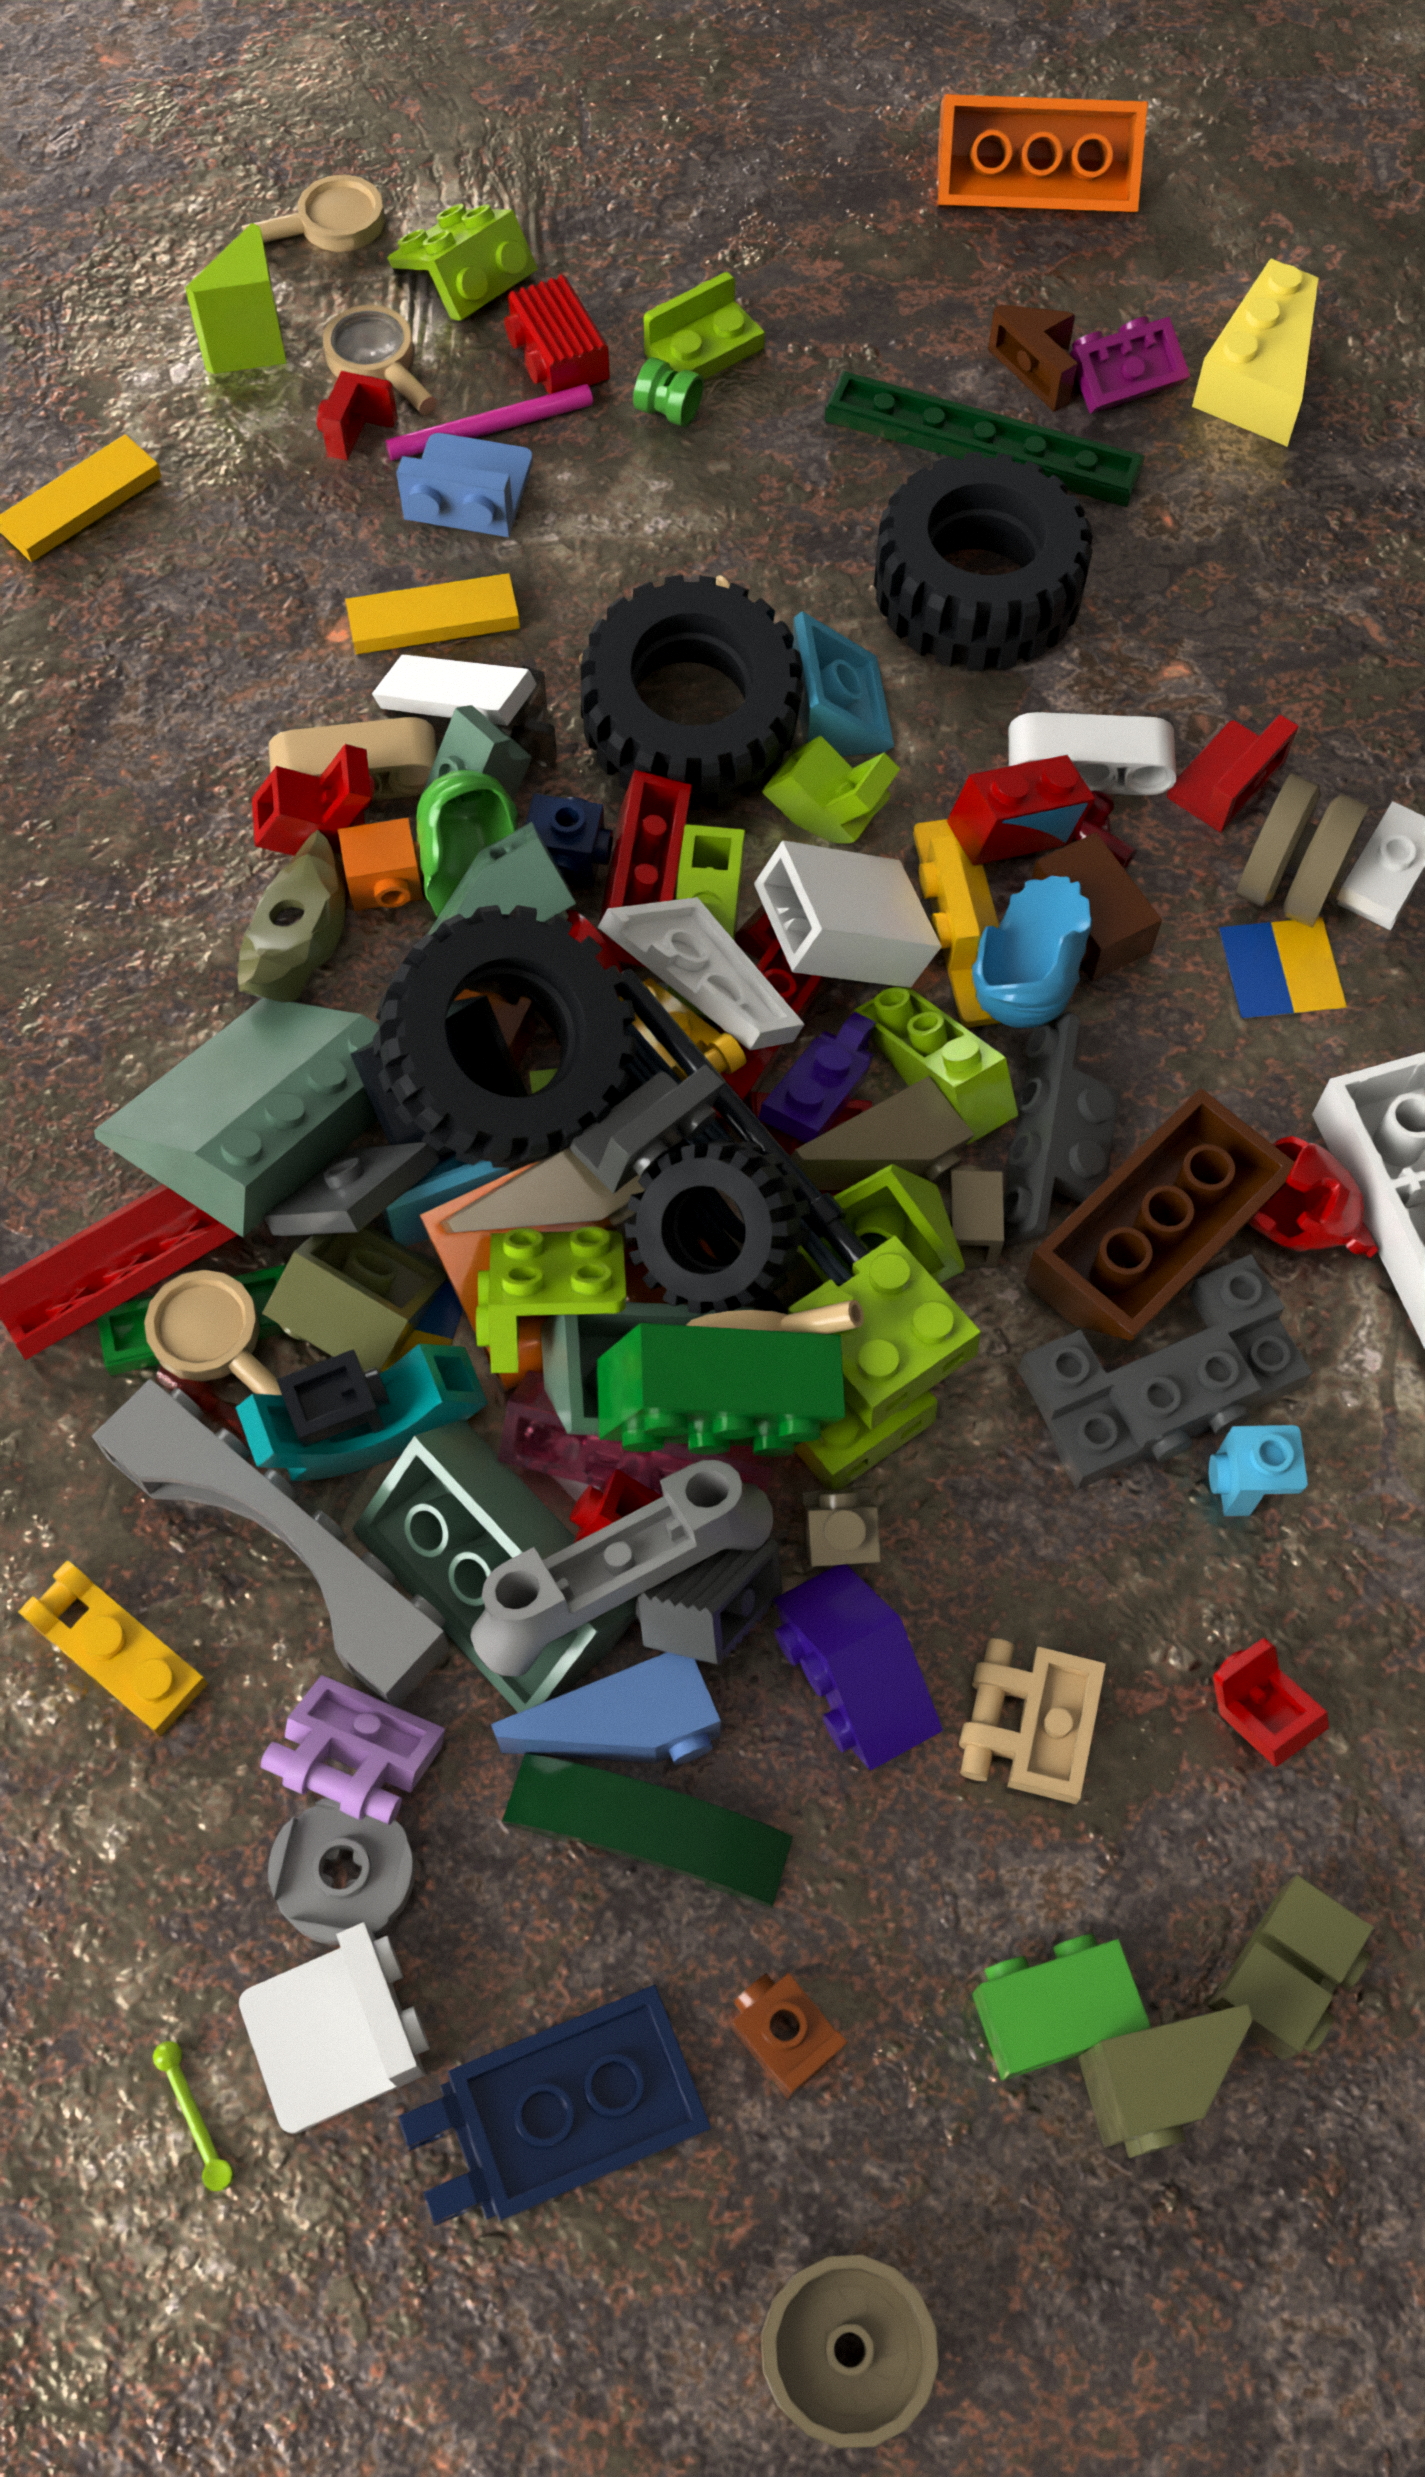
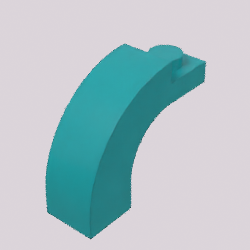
M419 1343L391 1367L380 1373L391 1404L379 1408L386 1429L375 1434L367 1422L303 1448L298 1440L283 1396L251 1394L236 1407L256 1466L287 1468L291 1481H309L341 1476L368 1469L401 1456L415 1435L462 1419L468 1420L486 1406L488 1402L466 1348Z

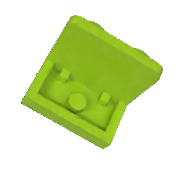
M458 204L445 209L436 216L438 224L427 231L419 229L403 236L397 242L399 249L387 257L393 269L429 270L450 319L460 321L538 270L514 210L491 209L489 204L481 205L474 209H465L463 204Z
M582 1227L569 1232H539L531 1228H518L507 1233H491L489 1270H478V1306H476L477 1347H490L491 1373H518L519 1316L614 1314L626 1309L624 1243L621 1233L606 1231L599 1227Z

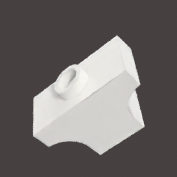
M1392 801L1344 882L1337 897V900H1339L1337 905L1391 931L1425 869V816Z

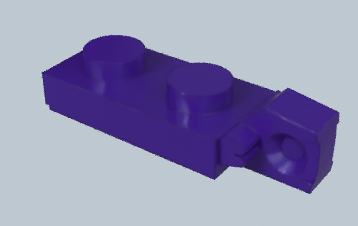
M854 1012L845 1021L837 1036L824 1031L820 1037H816L762 1103L758 1119L804 1143H808L826 1133L866 1080L874 1054L866 1050L869 1047V1037L876 1022Z

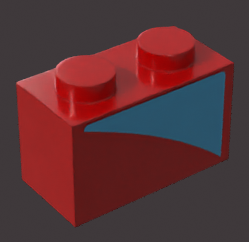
M1063 755L970 774L947 819V823L970 862L975 866L1069 845L1092 806L1095 797L1069 756Z

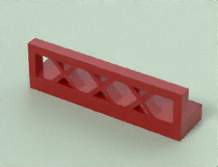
M162 1184L1 1277L0 1319L26 1361L238 1234Z

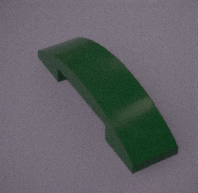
M526 1753L524 1754L502 1819L503 1824L570 1844L571 1840L698 1879L704 1881L707 1888L773 1908L793 1839L792 1835L762 1822L661 1786L577 1763Z

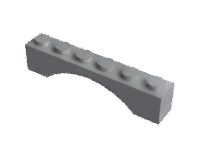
M149 1379L92 1435V1438L105 1457L152 1499L188 1500L221 1507L258 1523L284 1541L311 1570L321 1587L331 1617L334 1648L344 1668L383 1702L398 1707L450 1650L445 1633L441 1629L446 1623L445 1618L420 1595L416 1594L408 1601L391 1585L396 1580L395 1575L373 1554L366 1552L359 1559L344 1546L342 1542L347 1538V1535L328 1515L321 1510H317L312 1516H309L293 1501L299 1496L297 1491L275 1470L269 1468L262 1475L246 1461L251 1456V1453L231 1432L223 1427L216 1434L210 1431L199 1421L204 1415L203 1411L183 1391L175 1387L167 1394L155 1382Z

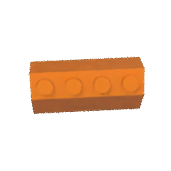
M945 94L941 101L938 205L1137 213L1148 101Z

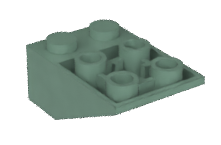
M533 822L526 824L479 851L429 930L428 935L433 934L443 921L457 914H461L466 919L471 917L478 907L498 905L501 909V914H510L516 905L536 908V920L546 924L554 915L565 920L568 919L569 915L566 909L575 905V900L566 880Z

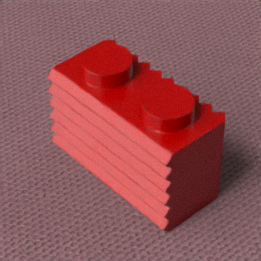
M560 274L557 279L551 277L547 283L541 280L537 286L531 284L528 289L522 287L519 292L511 291L508 295L510 315L504 318L506 333L514 349L519 347L524 349L527 370L535 384L542 382L546 392L552 394L584 384L590 386L610 379L608 345L566 276Z

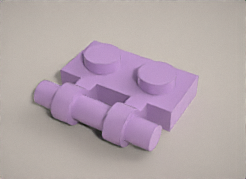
M321 1675L287 1718L285 1738L300 1744V1746L294 1751L279 1743L271 1742L262 1757L261 1768L282 1777V1785L297 1793L304 1795L311 1790L341 1803L340 1811L360 1821L368 1815L391 1825L399 1812L402 1798L380 1788L386 1782L411 1793L441 1750L446 1728ZM330 1757L357 1769L354 1776H351L324 1764V1762Z

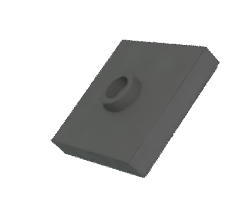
M425 1142L347 1149L263 1217L272 1234L279 1236L358 1232L434 1169L440 1160L434 1148Z

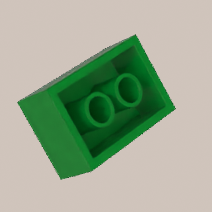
M639 1323L597 1359L599 1440L622 1441V1449L626 1451L649 1452L663 1449L664 1443L688 1444V1451L693 1454H720L728 1452L730 1446H753V1454L755 1456L782 1457L793 1454L794 1447L802 1442L819 1439L821 1431L845 1418L841 1335Z

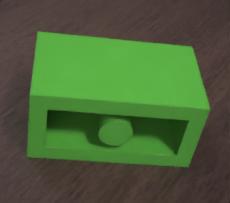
M1087 1934L1054 1946L1055 1960L1029 1967L1026 1956H1020L1000 1962L984 1970L988 1981L979 1984L973 1991L972 1996L1001 2081L1080 2056L1100 2041L1151 2028L1119 1939L1098 1945L1094 1934Z

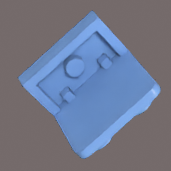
M444 433L432 434L428 438L422 458L402 456L396 472L404 519L509 537L533 465L531 450L521 446Z

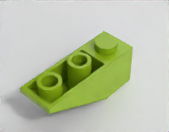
M685 824L676 900L698 897L735 941L743 878L745 830ZM668 985L667 991L703 1020H711Z
M895 986L883 990L875 998L853 1010L876 1022L870 1037L909 1087L930 1076L973 1132L974 1136L968 1141L967 1145L1018 1116L1006 1057L913 989Z

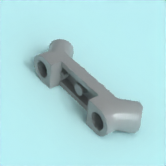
M702 1460L690 1464L660 1480L663 1497L542 1560L535 1547H532L502 1563L489 1574L484 1582L482 1598L486 1609L471 1629L470 1637L478 1657L489 1670L502 1676H522L528 1673L546 1646L553 1640L723 1549L755 1551L769 1537L773 1525V1511L766 1494L756 1484L742 1482L739 1473L730 1464L719 1460Z

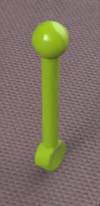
M173 2041L162 2042L154 2050L153 2062L157 2069L166 2072L205 2163V2168L202 2172L203 2184L211 2191L226 2190L234 2180V2169L228 2161L221 2160L217 2154L179 2065L182 2060L181 2048Z

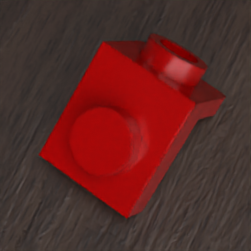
M341 370L329 398L321 401L317 412V428L319 432H323L327 457L348 461L365 422L388 428L395 426L398 416L392 383L388 380Z
M1266 1638L1260 1639L1246 1650H1240L1231 1654L1213 1675L1220 1716L1275 1767H1278L1329 1729L1327 1711L1279 1669L1276 1647Z

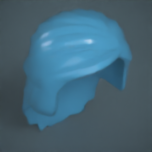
M1053 875L1044 880L1033 879L1026 881L1025 888L1020 893L1011 895L1010 904L999 927L996 928L992 925L985 927L978 944L977 960L972 965L971 973L976 989L975 997L981 1009L998 1022L1013 1028H1035L1050 1023L1066 1008L1069 999L1073 995L1075 986L1080 981L1078 970L1086 952V942L1092 927L1089 899L1081 895V884L1078 881L1071 883L1070 878L1067 876L1058 877Z

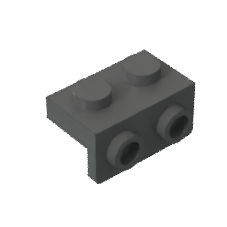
M706 1064L679 1085L666 1072H659L612 1108V1111L600 1124L595 1121L583 1130L582 1135L573 1139L570 1149L614 1194L637 1175L642 1177L646 1171L657 1169L659 1165L656 1160L669 1153L671 1148L682 1139L693 1140L712 1123L717 1115V1112L712 1107L724 1082Z

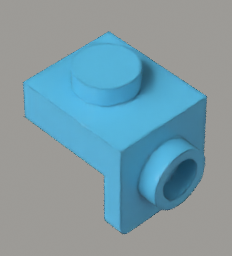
M1232 1426L1217 1453L1212 1454L1209 1460L1210 1488L1213 1494H1221L1224 1516H1250L1265 1494H1300L1305 1490L1308 1482L1301 1431L1298 1426Z

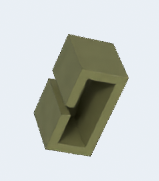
M1297 1874L1280 1887L1208 2007L1217 2012L1248 2004L1253 2020L1246 2034L1282 2060L1301 2053L1303 2048L1313 2053L1322 2043L1335 2020V2015L1326 2010L1334 1996L1332 1994L1337 1985L1349 1991L1359 1980L1371 1959L1372 1954L1362 1947L1374 1927Z

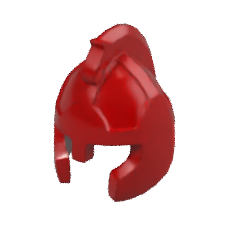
M1294 1136L1281 1138L1273 1143L1276 1148L1295 1163L1286 1179L1287 1184L1247 1224L1264 1236L1293 1251L1325 1250L1339 1245H1346L1354 1254H1366L1370 1258L1374 1256L1379 1248L1374 1242L1368 1227L1363 1222V1195L1359 1184L1352 1174L1330 1152L1315 1143H1308Z

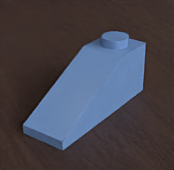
M666 1652L491 1724L501 1753L521 1755L526 1753L538 1756L654 1764L672 1758L673 1763L679 1765L695 1760L712 1750L711 1741L720 1737L721 1720L695 1659Z

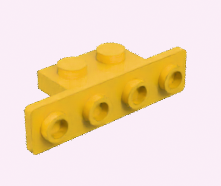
M947 819L917 823L914 826L913 837L920 860L918 870L920 889L923 898L930 899L933 911L931 925L942 946L940 949H942L961 1025L965 1028L1001 1023L981 1009L975 997L976 989L971 973L972 965L977 960L978 944L985 927L991 925L996 928L999 927L983 864L972 865L948 825Z

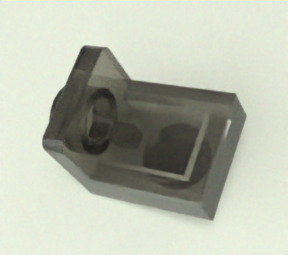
M523 665V669H529L537 685L507 726L497 725L532 756L530 764L535 763L552 768L557 759L555 728L553 725L541 721L547 710L544 671Z

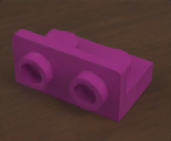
M1147 316L1140 317L1121 326L1118 329L1119 333L1103 337L1102 332L1097 331L1073 342V350L1070 352V355L1078 363L1076 377L1090 414L1182 385L1191 377L1170 316L1150 322Z

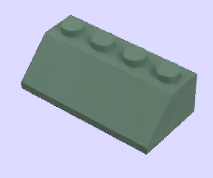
M464 1419L415 1435L352 1528L413 1597L416 1594L420 1595L441 1613L446 1620V1623L442 1626L445 1633L518 1713L564 1695L610 1653L637 1617L635 1610L636 1601L632 1598L550 1642L527 1674L522 1676H502L487 1668L478 1657L470 1635L472 1627L486 1609L482 1598L484 1582L489 1574L502 1563L532 1547H535L541 1559L544 1560L572 1545L576 1537Z

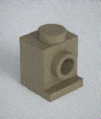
M973 1165L952 1168L948 1172L947 1192L940 1195L965 1267L997 1268L1004 1244L1003 1172L985 1171L981 1167Z
M869 1487L801 1491L805 1556L812 1567L881 1562L877 1506L870 1502Z

